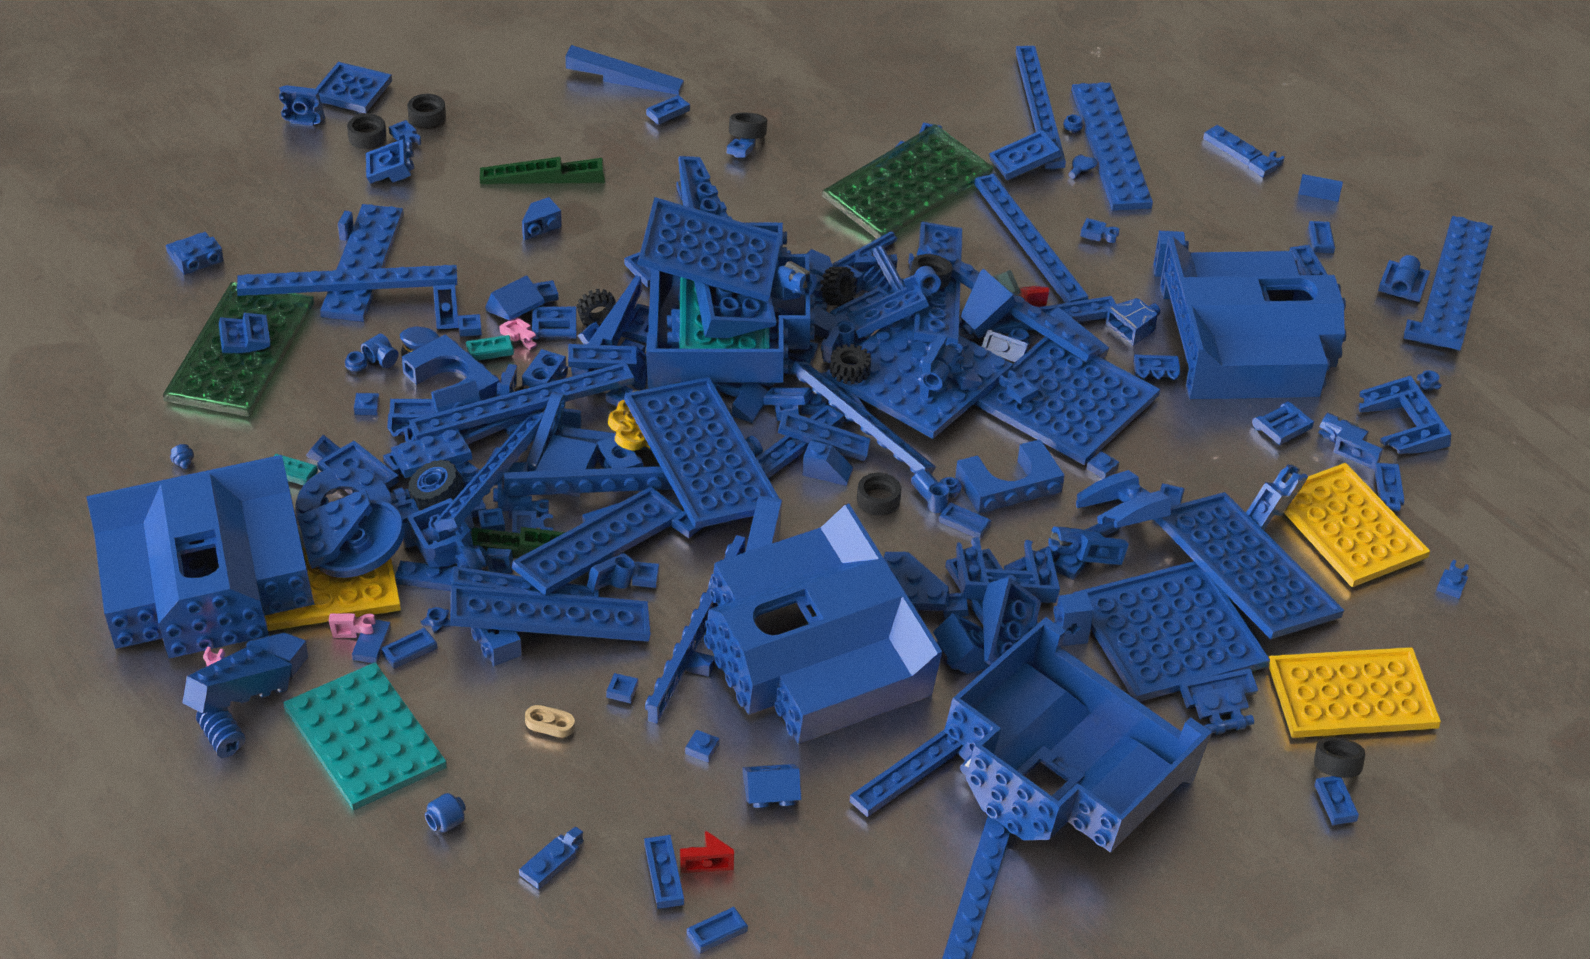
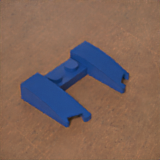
M1411 376L1360 391L1359 397L1364 399V403H1359L1360 413L1403 407L1416 425L1414 428L1380 438V443L1384 446L1389 445L1395 448L1398 454L1423 453L1451 446V432Z
M1129 470L1099 480L1077 494V508L1116 499L1124 502L1097 516L1099 524L1103 525L1114 521L1115 528L1171 515L1170 497L1161 491L1148 492L1139 485V477Z
M979 537L972 538V547L966 549L962 548L960 542L957 543V568L961 597L964 599H984L988 583L1010 577L1041 602L1056 603L1060 586L1051 549L1047 547L1045 553L1034 551L1031 547L1033 541L1025 540L1024 549L1027 571L986 569Z

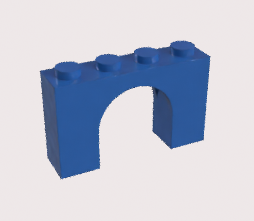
M446 334L402 356L403 374L416 385L437 374L455 372L466 377L461 382L470 379L476 380L481 401L497 397L499 378L489 372L482 363L476 361L469 352L463 350L456 341L450 339Z
M1040 439L1020 444L1018 463L1027 476L1017 481H1005L994 477L987 470L978 455L957 461L955 478L960 481L962 489L978 514L1062 492L1065 475Z

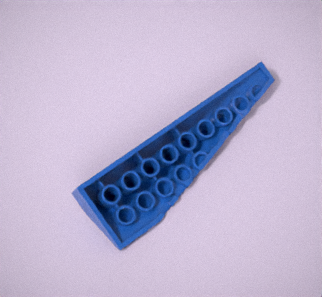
M679 156L683 205L732 219L726 212L727 207L725 203L721 202L718 197L716 186L711 184V177L701 158ZM694 281L706 338H730L776 326L777 322L771 294L768 302Z

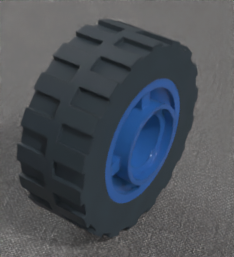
M434 460L416 470L417 472L412 475L408 487L411 496L419 508L425 509L450 498L454 500L463 490L464 483L463 478L453 463L451 464L448 460Z

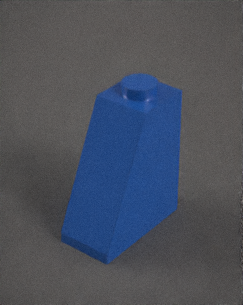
M985 269L980 271L960 316L963 330L969 336L973 334L977 339L981 338L987 330L994 326L1016 305L1013 294Z

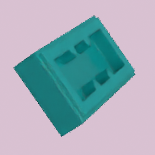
M510 335L466 341L467 352L476 361L514 355Z
M282 455L288 481L304 485L317 474V465Z

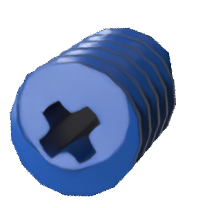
M228 707L207 713L197 712L196 721L220 758L232 756L243 746L246 740L245 734L242 733L236 720L233 719Z

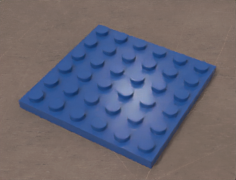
M914 313L909 318H902L894 322L890 327L881 328L860 345L862 350L864 348L867 349V353L871 355L870 375L867 376L866 380L862 379L861 383L855 381V384L847 381V384H844L843 380L839 382L836 380V377L833 378L830 370L826 372V378L842 389L934 439L998 384L1000 375L1006 377L1009 370L1013 371V364L959 335L958 343L963 346L965 351L964 358L955 363L941 389L937 391L932 390L928 398L920 396L918 379L922 369L919 368L922 356L927 355L931 342L923 343L913 340ZM974 369L983 385L962 390L953 378V374Z
M1045 336L1013 364V372L1016 373V378H1026L1039 389L1038 396L1020 404L1006 393L1007 388L998 383L973 405L1035 439H1040L1046 445L1085 465L1159 397L1160 389L1098 356L1085 362Z
M1195 561L1073 592V594L1088 593L1094 610L1090 629L1130 695L1139 702L1180 691L1179 686L1181 682L1249 668L1251 671L1269 667L1270 659L1228 596Z

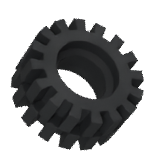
M829 267V269H826V273L822 275L824 280H821V284H823L821 291H824L822 297L826 298L825 302L830 306H842L854 300L853 296H856L854 289H857V285H854V282H856V278H853L854 272H851V269L847 267Z
M596 289L595 293L590 290L588 291V296L583 294V299L580 298L578 300L577 311L582 324L586 325V328L594 322L600 327L616 304L610 291L607 293L605 289L600 292V289ZM597 307H605L600 312H591L593 309Z
M845 344L843 348L839 346L836 350L832 351L830 373H832L833 378L836 377L837 381L843 380L844 384H847V381H851V384H855V381L861 383L862 379L866 380L867 376L870 375L871 355L867 353V349L864 348L862 350V346L859 345L855 348L854 344H850V347H847V344Z

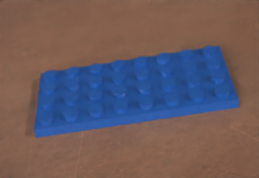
M709 377L625 393L624 401L694 529L754 516L758 496L780 499Z
M1225 492L1170 506V516L1154 519L1270 639L1342 618L1345 610Z

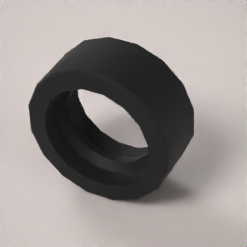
M427 93L414 96L407 104L409 121L417 127L433 128L443 123L446 118L445 101L435 94ZM423 109H432V110H435V111H432V112H419L420 110H423Z
M742 112L732 114L729 119V133L745 139L762 138L767 133V118L755 113Z
M360 114L350 119L347 124L348 139L353 146L364 149L375 148L386 140V125L380 116ZM366 129L375 130V131L370 132V133H361V132H359V131H361V130H366Z
M922 254L913 259L910 276L914 275L920 267L930 266L941 280L939 289L949 285L953 267L947 259L934 254ZM932 277L926 278L923 283L929 282Z
M880 472L870 473L864 476L858 483V505L869 514L888 515L896 511L900 506L902 487L894 476ZM880 489L889 492L891 496L880 499L869 496L867 492Z
M1338 737L1324 738L1317 743L1314 765L1320 771L1342 778L1355 777L1363 771L1365 749L1358 743Z

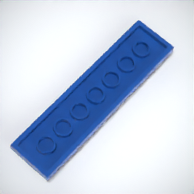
M362 204L336 270L384 268L404 216L403 208ZM376 289L328 291L320 310L321 317L364 322Z
M650 486L514 560L512 569L546 596L589 572L594 565L623 553L671 526L672 519L683 511Z
M459 585L451 586V626L647 642L650 639L648 601L549 593L545 596L541 592Z

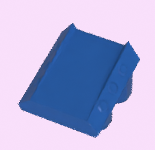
M289 85L279 87V99L284 104L281 111L283 119L293 124L309 126L318 124L325 119L318 91L313 88Z

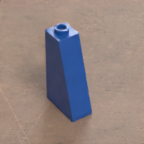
M758 496L745 552L778 542L781 527L782 499Z

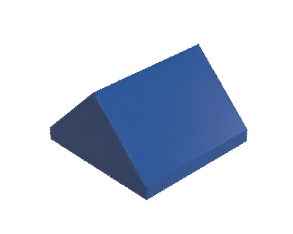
M526 275L493 291L485 309L487 312L510 321L544 304L545 301Z

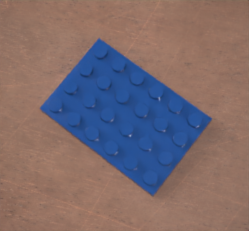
M654 197L637 265L768 302L782 234Z

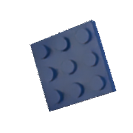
M337 62L315 90L319 92L320 100L323 104L367 113L392 82V75Z

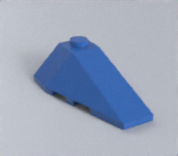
M1010 577L988 583L983 600L984 661L989 665L1026 635L1030 628L1034 627L1040 610L1041 601Z

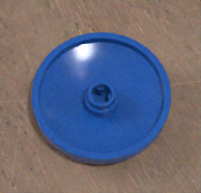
M370 500L373 511L368 517L362 518L358 524L359 529L349 542L345 541L340 547L341 553L338 557L317 568L324 574L332 577L348 578L363 575L383 565L396 553L405 536V524L399 511L385 501Z

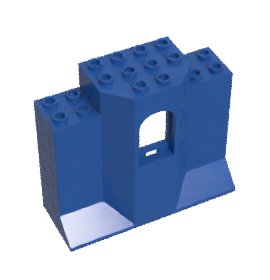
M742 222L782 234L776 268L785 266L787 262L792 261L810 271L811 274H814V263H810L809 254H787V247H783V245H787V231H783V223ZM651 269L649 330L646 346L648 389L709 377L712 382L783 383V373H788V360H783V358H788V349H810V340H814V326H810L815 325V311L810 309L814 308V294L809 295L806 293L805 295L801 294L800 298L781 300L771 296L775 317L779 320V333L769 334V349H672V345H667V332H672V329H667V315H671V309H680V302L678 301L680 277Z
M1168 236L1160 289L1163 299H1171L1189 370L1186 388L1189 399L1320 397L1322 388L1326 386V372L1330 370V367H1337L1339 358H1342V344L1346 341L1347 336L1344 324L1346 301L1341 296V286L1337 284L1335 275H1302L1298 272V262L1294 260L1292 251L1190 252L1173 236ZM1267 290H1282L1286 301H1270Z
M282 455L86 496L95 536L104 615L115 649L163 638L168 658H174L205 651L207 647L214 649L267 637L269 633L265 615L315 605ZM204 539V543L189 544V542ZM216 547L219 568L215 572L200 578H187L184 576L182 554Z
M850 504L844 505L820 528L714 563V572L711 575L712 589H710V596L714 603L717 602L718 606L708 611V620L705 622L707 629L706 635H704V642L706 647L713 651L718 668L723 669L728 686L730 688L733 687L739 705L741 707L744 706L748 715L775 706L778 716H782L786 722V729L789 735L794 736L797 743L801 744L932 696L942 650ZM797 603L809 623L779 635H768L756 626L755 619L762 614ZM812 607L817 616L812 617L807 608Z
M1045 617L952 698L944 732L972 753L966 780L981 809L990 818L995 819L1006 827L1009 832L1017 835L1022 840H1049L1069 822L1075 829L1083 832L1094 840L1097 845L1111 853L1182 782L1192 783L1194 781L1212 732L1191 717L1185 722L1182 731L1174 727L1062 649L1061 646L1066 630ZM1040 762L1067 781L1052 796L1025 777Z

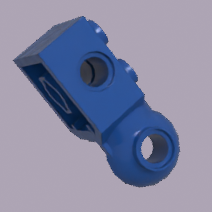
M451 498L407 516L411 536L429 567H447L456 563L458 567L477 570L486 568V562L481 550L478 547L475 549L473 547L471 532L465 521L461 523L460 528L454 531L443 530L437 532L433 523L452 503L453 500Z

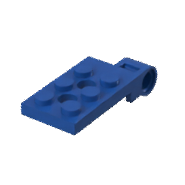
M930 266L920 267L914 275L903 279L905 288L848 313L847 317L849 321L854 323L858 338L870 336L874 331L890 327L894 322L902 318H909L915 312L928 307L929 304L925 297L937 292L941 286V280L934 269ZM932 277L929 282L923 283L926 278Z

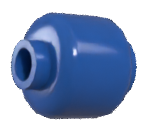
M445 793L428 803L425 819L432 830L446 833L463 823L466 806L460 797Z

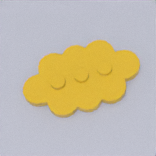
M624 400L620 401L617 409L610 413L607 421L609 427L616 431V443L624 449L633 451L640 450L644 446L650 448Z

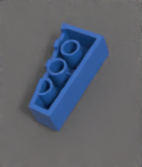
M250 645L188 675L182 703L201 713H207L229 707L232 701L241 703L250 701V696L258 694L260 697L270 696L271 691L276 689L280 693L288 690L292 664L264 651L259 646Z

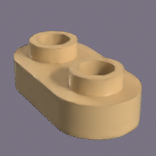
M542 705L531 706L525 712V724L533 731L563 738L571 735L575 730L574 717L568 712Z

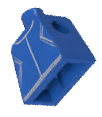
M1135 298L1108 307L1106 324L1134 346L1154 332L1157 317L1160 315V308L1155 303L1148 306L1140 299Z

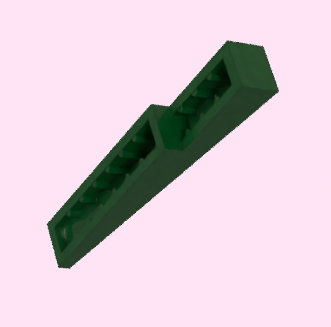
M561 157L481 167L480 184L606 183L603 157L562 163Z
M472 527L471 537L473 546H481L486 552L488 548L509 549L512 551L513 558H519L566 532L521 527L520 533Z

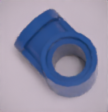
M379 333L361 345V352L367 358V361L370 363L379 361L383 368L392 367L398 359L399 352L392 347L388 338L383 334Z

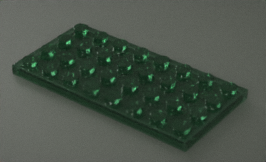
M934 124L825 188L822 192V197L878 239L889 232L895 233L974 185L975 178L990 175L993 171V166Z
M231 282L164 391V401L250 417L314 305V297L297 293L238 296L237 283ZM244 313L266 315L270 347L246 353H222L219 331L220 317L243 319Z

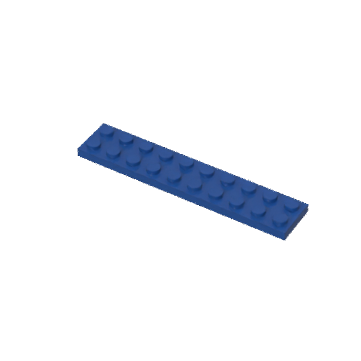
M1104 82L1072 84L1071 92L1079 115L1082 118L1092 154L1098 162L1097 168L1112 211L1152 209L1153 201L1111 84Z
M1452 216L1418 335L1419 340L1461 350L1493 226L1487 225L1484 222L1467 220L1464 217Z
M921 221L919 247L930 242L936 243L940 248L954 254L961 260L962 228ZM951 277L947 287L925 297L929 304L928 307L915 312L913 340L923 343L934 342L938 334L947 337V343H958L960 282Z

